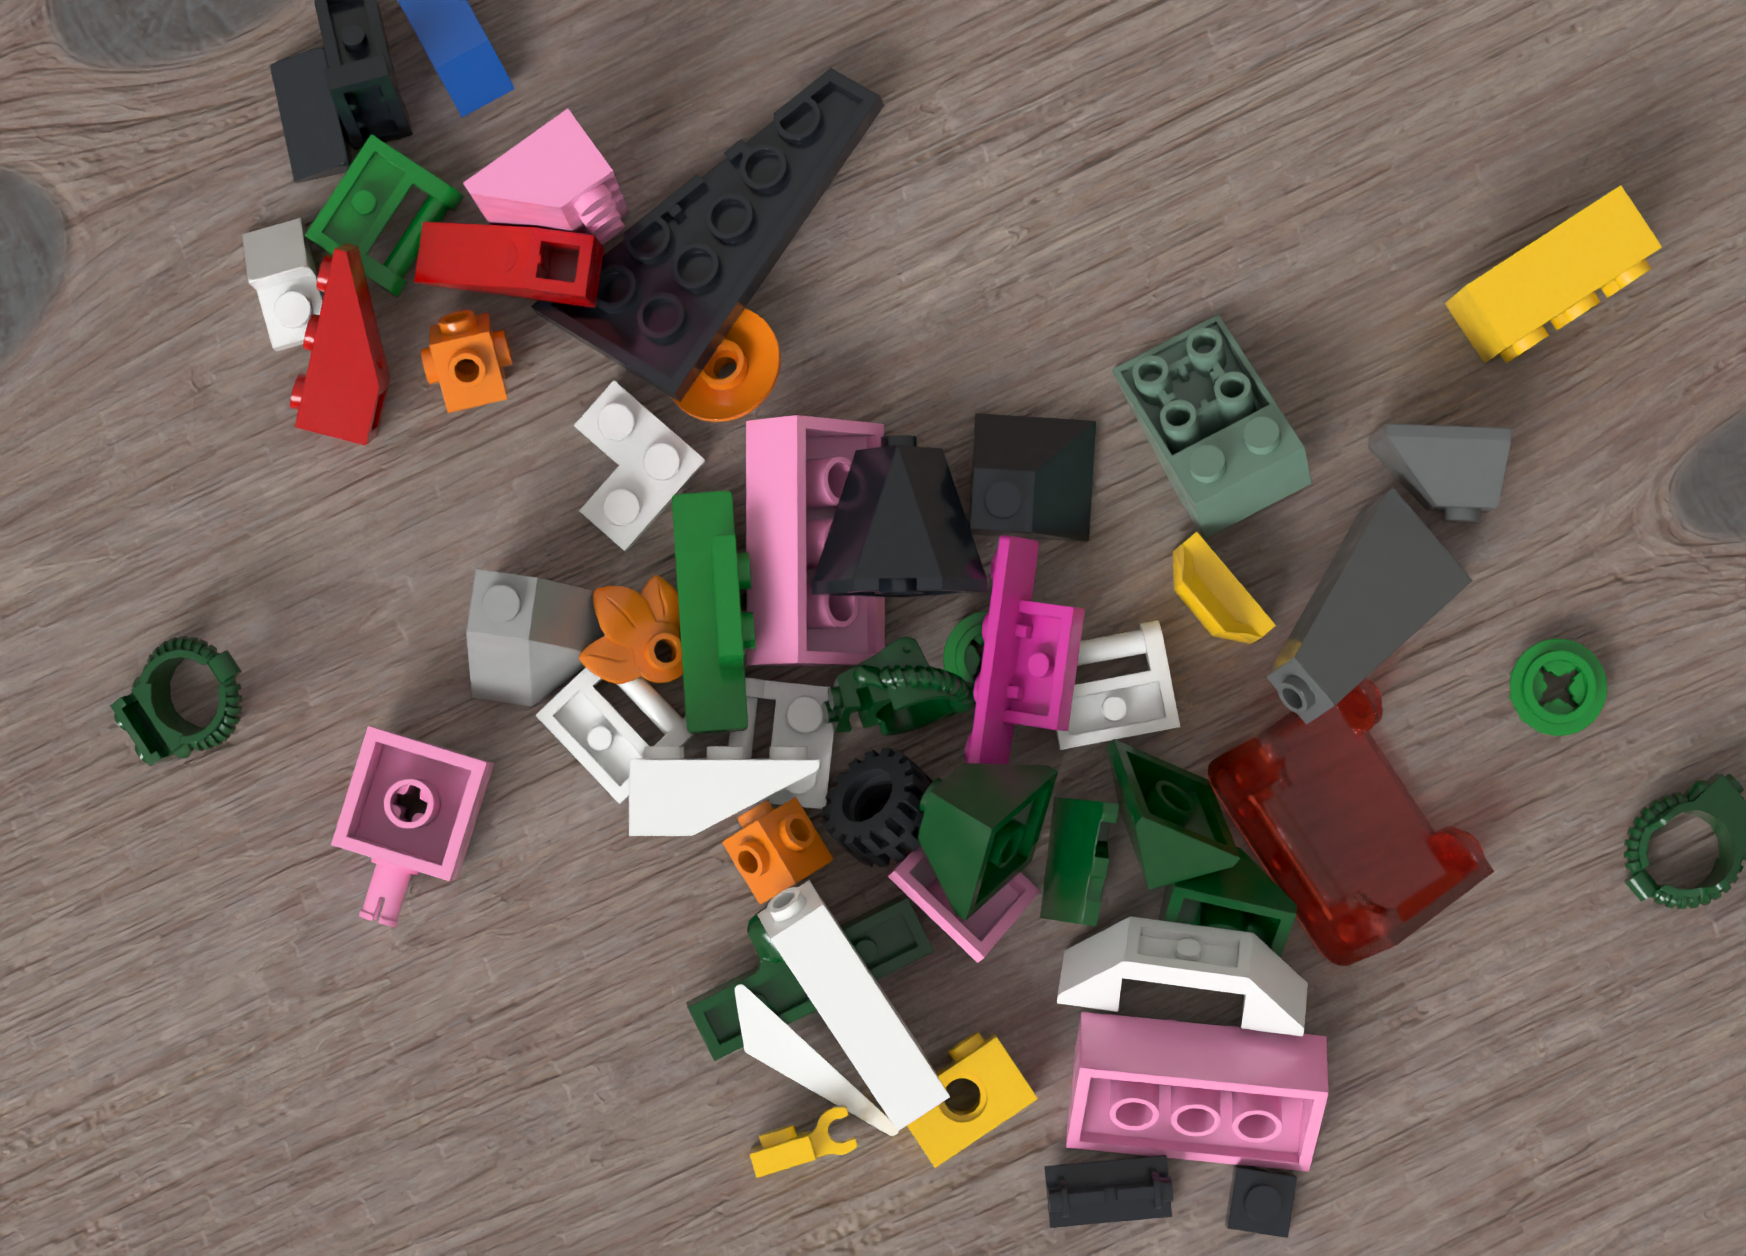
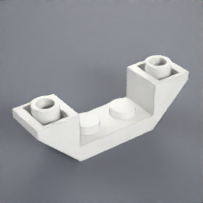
M1130 916L1064 950L1057 1003L1118 1012L1122 978L1243 994L1242 1029L1303 1037L1308 983L1254 933Z

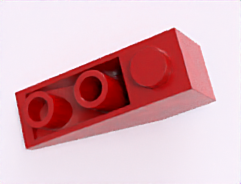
M423 222L414 282L416 284L595 308L604 247L594 235L536 227Z
M345 243L334 249L333 256L326 254L322 260L316 288L318 291L325 293L320 315L312 314L306 327L303 349L311 351L307 373H299L296 377L290 399V408L298 410L295 422L296 428L366 446L378 435L390 383V375L359 247Z

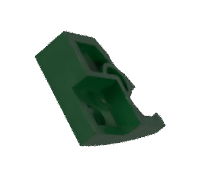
M1054 797L1040 918L1097 926L1102 890L1110 859L1107 842L1110 822L1117 823L1119 804Z

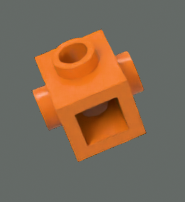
M471 310L456 311L441 317L438 320L439 324L430 326L429 347L421 349L423 367L429 384L440 383L448 413L508 399L507 378L504 367L513 365L512 354L505 329L494 332L489 312L475 315Z
M796 797L776 809L773 808L769 800L752 808L737 818L743 829L722 842L760 905L834 860Z

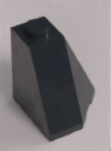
M892 435L881 437V447L856 450L812 581V595L911 598L987 592V577L943 449L917 447V436Z

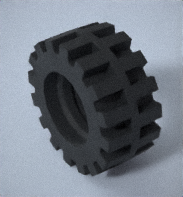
M882 748L879 755L875 750H871L865 753L864 761L860 762L855 758L848 764L850 771L846 775L840 772L834 779L838 786L836 789L828 790L825 799L830 805L823 807L822 817L827 820L824 823L826 831L858 861L870 867L874 863L879 867L889 866L890 858L898 863L906 858V850L911 848L916 851L921 846L918 834L924 812L920 810V803L925 791L933 781L921 768L897 750L895 753L891 748ZM888 800L882 810L874 815L879 807Z

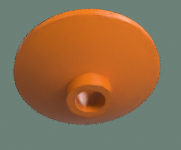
M745 308L681 402L671 397L672 400L690 416L709 422L730 421L752 412L769 396L779 377L781 351L775 333L762 317ZM729 363L736 364V370L729 377L719 378V372L724 365Z

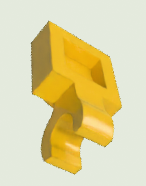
M833 1106L825 1110L820 1115L817 1125L812 1131L808 1130L796 1134L794 1125H787L760 1134L761 1145L751 1148L749 1154L756 1178L814 1161L817 1157L824 1155H843L853 1151L858 1146L856 1137L837 1141L828 1132V1127L832 1121L848 1116L847 1107Z

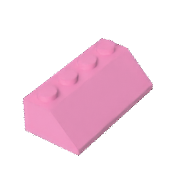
M568 108L463 182L489 225L536 227L594 235L603 245L624 229L625 225L621 220L630 214L612 168Z
M802 415L746 421V552H749L751 589H747V612H753L756 649L747 650V665L856 666L885 648V597L812 595V581L855 452L861 449L881 447V437L884 436V424Z
M1081 1012L1074 1052L1066 1148L1145 1156L1166 1155L1167 1158L1309 1172L1329 1093L1327 1037L1303 1034V1037L1242 1029L1237 1026H1220L1176 1020Z

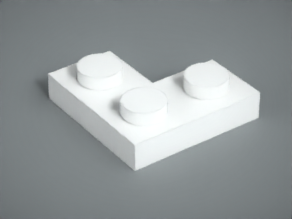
M614 380L574 424L578 431L618 465L616 470L579 511L621 549L627 552L670 504L672 497L685 487L706 461Z

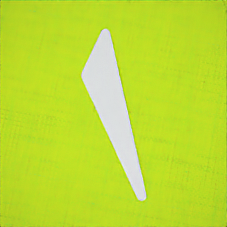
M742 984L735 987L744 1050L747 1054L838 1106H846L848 1112L890 1136L898 1134L899 1131L896 1130L884 1113Z

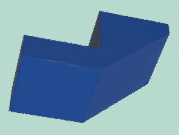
M398 0L461 117L515 89L467 0Z

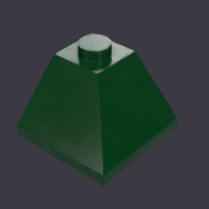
M964 763L946 779L937 778L927 788L920 803V810L924 812L918 840L957 916L966 921L1032 862L1058 775L1057 770L1048 765Z
M1236 847L1240 860L1234 867L1165 886L1158 920L1251 932L1281 958L1296 917L1297 905L1241 848Z

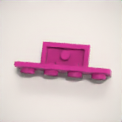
M1001 535L998 549L991 561L990 572L993 587L990 608L982 624V637L985 644L981 671L976 677L973 689L976 709L973 730L965 746V759L967 763L1009 764L1014 724L1059 731H1068L1085 609L1031 602L1039 542L1037 540Z

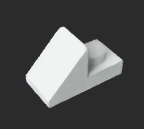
M301 218L242 234L248 281L257 291L272 348L275 351L303 344L308 321L312 314L320 315L324 297L323 292L318 291L316 288L318 274L308 239L305 238L306 231Z

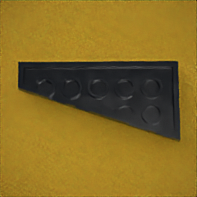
M830 68L773 113L774 120L746 143L742 139L724 152L726 159L702 178L698 174L624 232V240L603 256L595 308L538 300L531 308L540 317L681 402L884 107L880 95Z

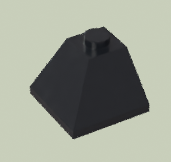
M975 413L968 522L971 534L998 537L1008 535L1030 539L1089 542L1096 421Z

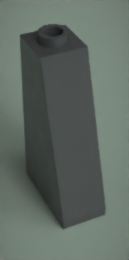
M1394 487L1357 515L1267 675V679L1278 690L1279 697L1284 705L1297 713L1306 725L1339 703L1473 581Z

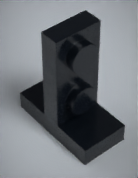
M314 0L329 67L324 69L328 91L354 149H361L371 134L383 142L413 135L409 114L398 89L379 1Z

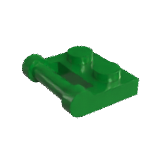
M371 134L305 234V238L333 255L335 248L345 243L357 245L366 278L398 298L408 283L403 278L418 257L423 222L440 223L448 209L454 212L464 196ZM415 186L428 195V197L382 265L368 256V254L412 187Z

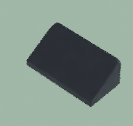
M324 46L307 50L270 65L295 183L346 173L353 163L346 129L327 87L324 69L329 67Z

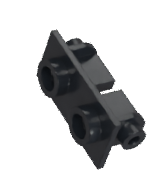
M1166 1155L1044 1166L1050 1228L1172 1217L1171 1201H1173V1188L1171 1177H1168Z

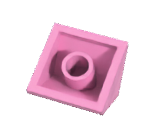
M922 846L916 851L911 850L906 855V858L900 861L887 875L977 963L989 953L1040 893V890L1020 872L965 921L955 914Z

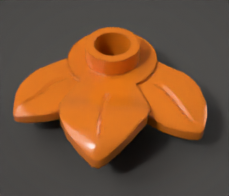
M654 575L647 581L641 594L624 586H606L593 591L592 597L595 613L605 636L588 645L579 654V660L590 672L607 682L615 684H625L641 676L654 683H668L683 675L678 592L669 582L658 575ZM658 641L667 643L671 648L672 656L668 663L659 661L655 656L654 648Z

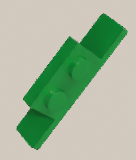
M729 491L675 494L672 497L687 731L690 734L745 731L748 728L743 650L756 649L753 612L741 613L739 590L751 589L749 552L737 553L732 493Z

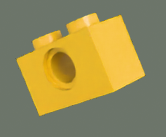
M979 1031L968 1036L948 1051L953 1061L936 1071L945 1089L955 1079L966 1078L973 1081L979 1088V1097L975 1105L968 1110L957 1111L950 1108L943 1101L907 1125L935 1168L1038 1099L995 1033L983 1039Z

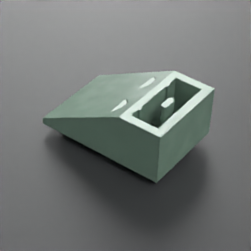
M1219 314L1112 369L1115 379L1177 496L1204 539L1312 483L1304 445Z

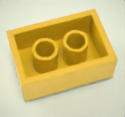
M1620 185L1464 286L1445 302V305L1483 363L1488 362L1498 354L1501 355L1505 363H1508L1549 336L1543 327L1549 321L1557 331L1599 304L1601 301L1595 294V291L1601 288L1608 298L1651 270L1652 267L1646 258L1662 248V246Z

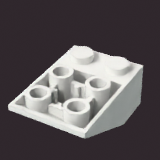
M684 746L644 747V758L629 760V836H693L821 768V759H808V746L769 747V758H746V746L707 747V758H684Z

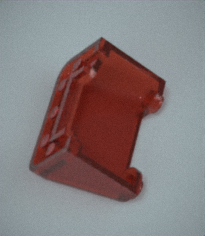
M1367 677L1339 703L1307 725L1297 713L1289 709L1223 752L1208 765L1210 784L1270 878L1297 905L1296 917L1314 945L1324 957L1339 966H1349L1395 947L1495 872L1485 858L1481 844L1472 834L1453 826L1434 831L1370 734L1369 730L1382 720L1383 709L1380 691Z

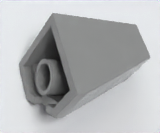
M475 569L466 628L472 698L533 707L577 672L583 670L585 666L579 660V654L588 645L605 636L595 613L592 597L593 591L537 577Z

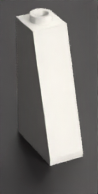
M810 880L798 888L791 887L774 896L767 908L757 914L761 923L896 1130H901L950 1098L919 1043Z

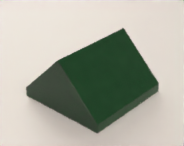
M1115 739L1111 741L1107 746V753L1119 810L1148 890L1234 867L1240 860V855L1210 780Z

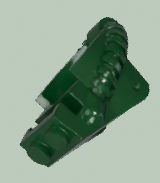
M180 636L179 638H170L168 641L162 642L160 647H156L152 652L153 655L150 654L147 659L148 664L144 665L141 676L137 677L133 682L132 693L119 698L110 705L115 712L114 719L121 729L128 732L135 743V751L138 757L148 763L150 767L164 762L174 755L186 759L194 749L195 751L211 750L222 745L223 741L226 742L230 738V734L234 733L235 725L240 721L238 714L242 713L240 702L243 701V696L239 695L241 685L236 682V677L242 671L228 650L218 653L215 646L212 644L208 646V642L202 639L198 640L196 637ZM185 658L193 659L203 666L208 665L221 684L217 687L219 696L217 712L207 727H198L185 721L175 711L171 700L170 681L177 666Z
M902 637L883 648L876 655L838 675L833 687L828 688V700L824 701L822 705L826 723H832L834 733L851 732L852 727L849 717L851 713L858 712L863 728L879 725L883 736L897 735L921 729L957 713L968 712L975 703L973 695L974 685L954 673L930 666L917 641L910 637Z
M1714 774L1707 781H1695L1684 794L1674 792L1671 797L1669 795L1661 796L1660 801L1654 800L1649 803V808L1644 807L1640 811L1641 816L1635 817L1632 821L1634 826L1633 828L1629 827L1627 832L1629 839H1625L1624 846H1627L1624 858L1627 857L1628 863H1625L1626 870H1630V876L1624 882L1641 902L1651 897L1654 898L1653 901L1659 905L1665 903V907L1668 908L1677 906L1678 909H1686L1689 906V908L1694 909L1698 908L1699 904L1703 906L1710 904L1711 899L1716 901L1721 898V893H1727L1731 889L1730 884L1736 883L1739 878L1737 873H1741L1744 867L1741 865L1742 861H1746V800L1741 796V793L1744 791L1743 787L1731 774L1726 776ZM1682 812L1698 816L1711 825L1718 839L1720 858H1716L1713 869L1707 878L1697 886L1688 889H1678L1667 884L1658 885L1645 870L1650 865L1647 852L1648 842L1652 833L1662 828L1673 817Z

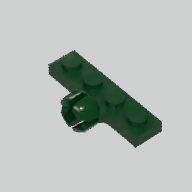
M905 893L840 925L876 980L934 952ZM758 913L749 920L747 932L759 956V963L753 969L686 1002L687 1009L714 1061L744 1047L735 997V987L739 984L749 989L787 1025L817 1010L769 938L757 915Z

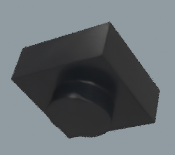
M1234 1165L1225 1226L1228 1229L1288 1238L1297 1176L1289 1173Z

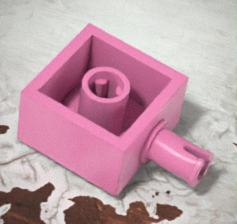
M367 727L331 843L332 846L371 857V862L376 864L363 908L358 915L359 917L373 921V919L377 920L383 899L385 898L378 923L397 927V919L411 874L418 876V872L447 881L458 880L494 766L493 762L378 727ZM418 787L421 789L420 799L427 802V809L425 813H415L412 820L407 818L409 809L404 805H400V799L403 794H413Z

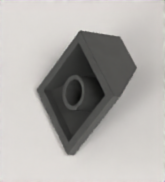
M1386 424L1369 436L1368 449L1427 511H1444V522L1478 523L1480 522L1481 513H1488L1499 506L1511 445L1512 428Z

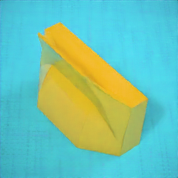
M1198 532L1190 536L1172 552L1173 590L1213 637L1252 644L1276 626Z

